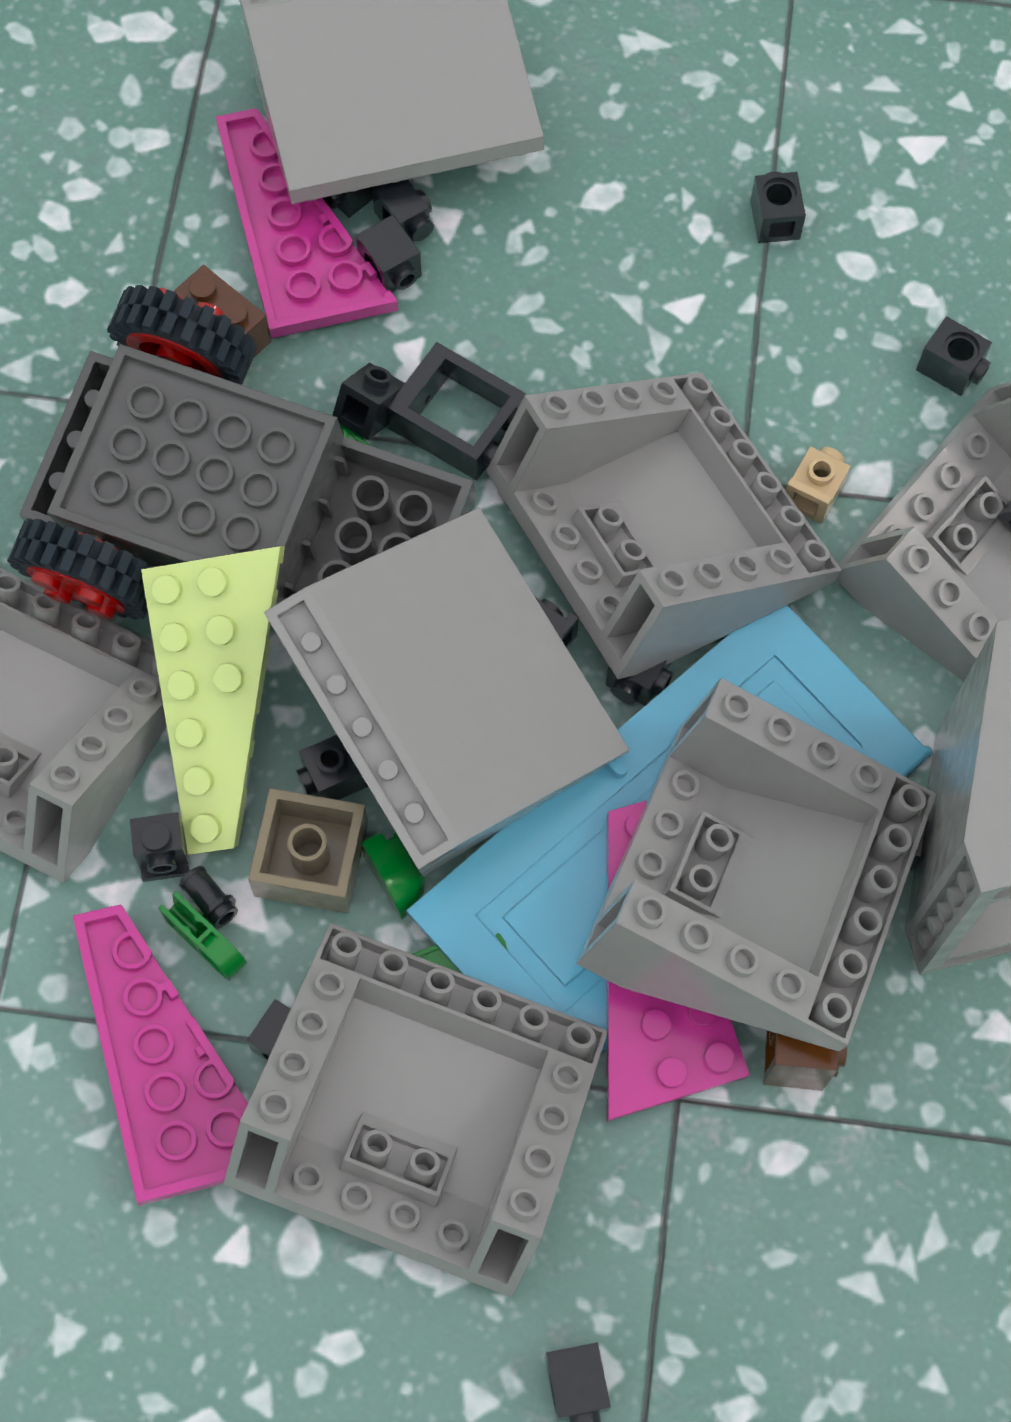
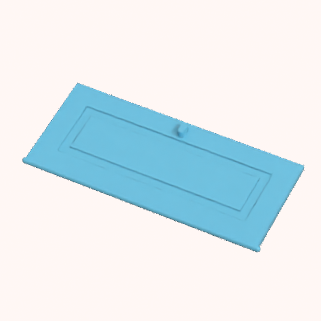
M786 605L727 635L618 729V732L629 748L628 753L501 829L406 910V913L462 974L607 1030V980L576 964L608 892V873H606L607 814L611 810L648 800L679 727L721 678L905 777L909 776L931 756L932 749L929 746H923L796 613ZM497 933L501 934V936L505 940L507 950L500 943L498 938L495 937ZM607 1036L601 1053L607 1049Z

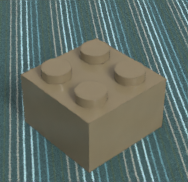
M270 788L248 878L254 897L349 914L362 854L361 842L365 840L368 826L365 805Z

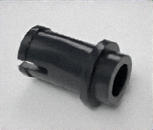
M197 866L191 869L180 880L179 887L188 894L202 911L203 917L215 928L225 926L236 916L238 912L235 906L236 899L233 895H226L207 873L204 866Z

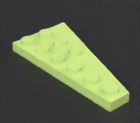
M285 546L141 569L188 855L232 849L239 846L248 790L246 788L250 758H253L255 745L253 736L256 716L260 712L271 641L269 639L271 624L264 612L275 606L277 602L278 590L276 586L279 567L283 563Z

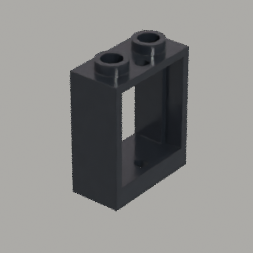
M436 342L388 404V429L477 481L491 463L526 393ZM448 378L501 408L474 446L420 415Z

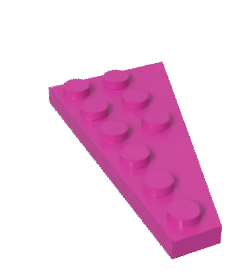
M254 108L216 116L217 127L264 312L267 317L271 339L398 311L397 299L390 290L387 291L377 278L375 269L358 252L353 244V239L324 199L318 198L313 201L291 204L269 125L259 110Z
M647 800L611 810L607 814L606 873H608V890ZM607 980L606 1122L750 1076L730 1019L625 989Z
M120 904L73 915L137 1205L141 1206L223 1184L239 1123L248 1105L246 1099L199 1024L182 1002L172 982L166 977L153 957L152 951L123 906Z

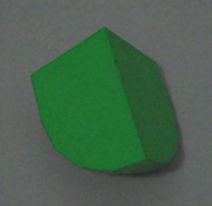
M396 832L394 837L386 840L384 835L380 833L361 842L363 857L402 920L407 916L406 910L415 904L424 893L425 876L423 877Z

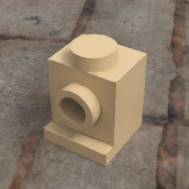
M810 446L786 488V492L803 515L820 524L825 520L843 488L851 467L844 463V456L831 447H822L819 451Z

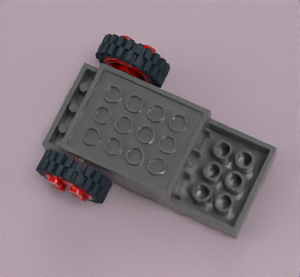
M136 285L135 288L128 286L126 290L124 289L107 328V332L110 333L109 337L117 341L118 349L114 358L93 351L89 352L19 515L24 522L7 562L10 563L13 569L19 570L18 572L23 576L30 577L33 583L45 588L43 594L55 601L64 604H70L71 600L79 601L87 606L86 609L89 612L112 620L114 614L124 618L128 616L131 619H144L148 609L141 569L285 546L283 563L279 567L276 586L278 590L276 604L313 583L471 512L476 503L477 496L474 481L346 438L343 436L337 417L243 386L242 384L257 351V345L253 343L254 339L251 335L244 334V328L240 325L230 324L232 319L227 317L218 307L205 302H199L196 305L195 299L186 296L185 300H183L176 292L164 288L149 286L147 289L143 285Z

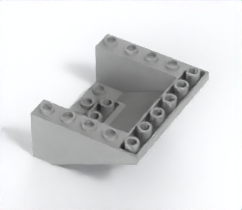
M239 0L252 71L291 204L313 201L327 196L354 192L369 187L396 183L406 179L438 174L448 170L544 150V136L507 0Z
M702 372L525 395L486 470L617 679L637 675L666 660L667 665L833 583L842 571L827 547L822 543L805 519L803 513L795 505L779 479L771 471L757 451V448L749 440L733 414L725 406Z
M1011 381L991 387L983 394L837 563L842 569L836 578L837 581L859 605L963 681H965L996 622L1011 618V532L996 517L1011 500Z
M480 508L313 583L264 612L423 877L629 752L628 746Z
M0 568V851L64 883L91 852L167 726L154 646L152 641L103 617L97 616L72 602L64 604L43 594L45 589Z
M1011 618L996 622L936 732L927 789L936 793L926 822L921 857L914 868L905 932L919 975L1011 953Z
M721 678L679 727L576 964L625 989L835 1051H841L849 1044L936 793Z
M330 923L240 1120L223 1185L512 1298L541 1241L608 1030Z

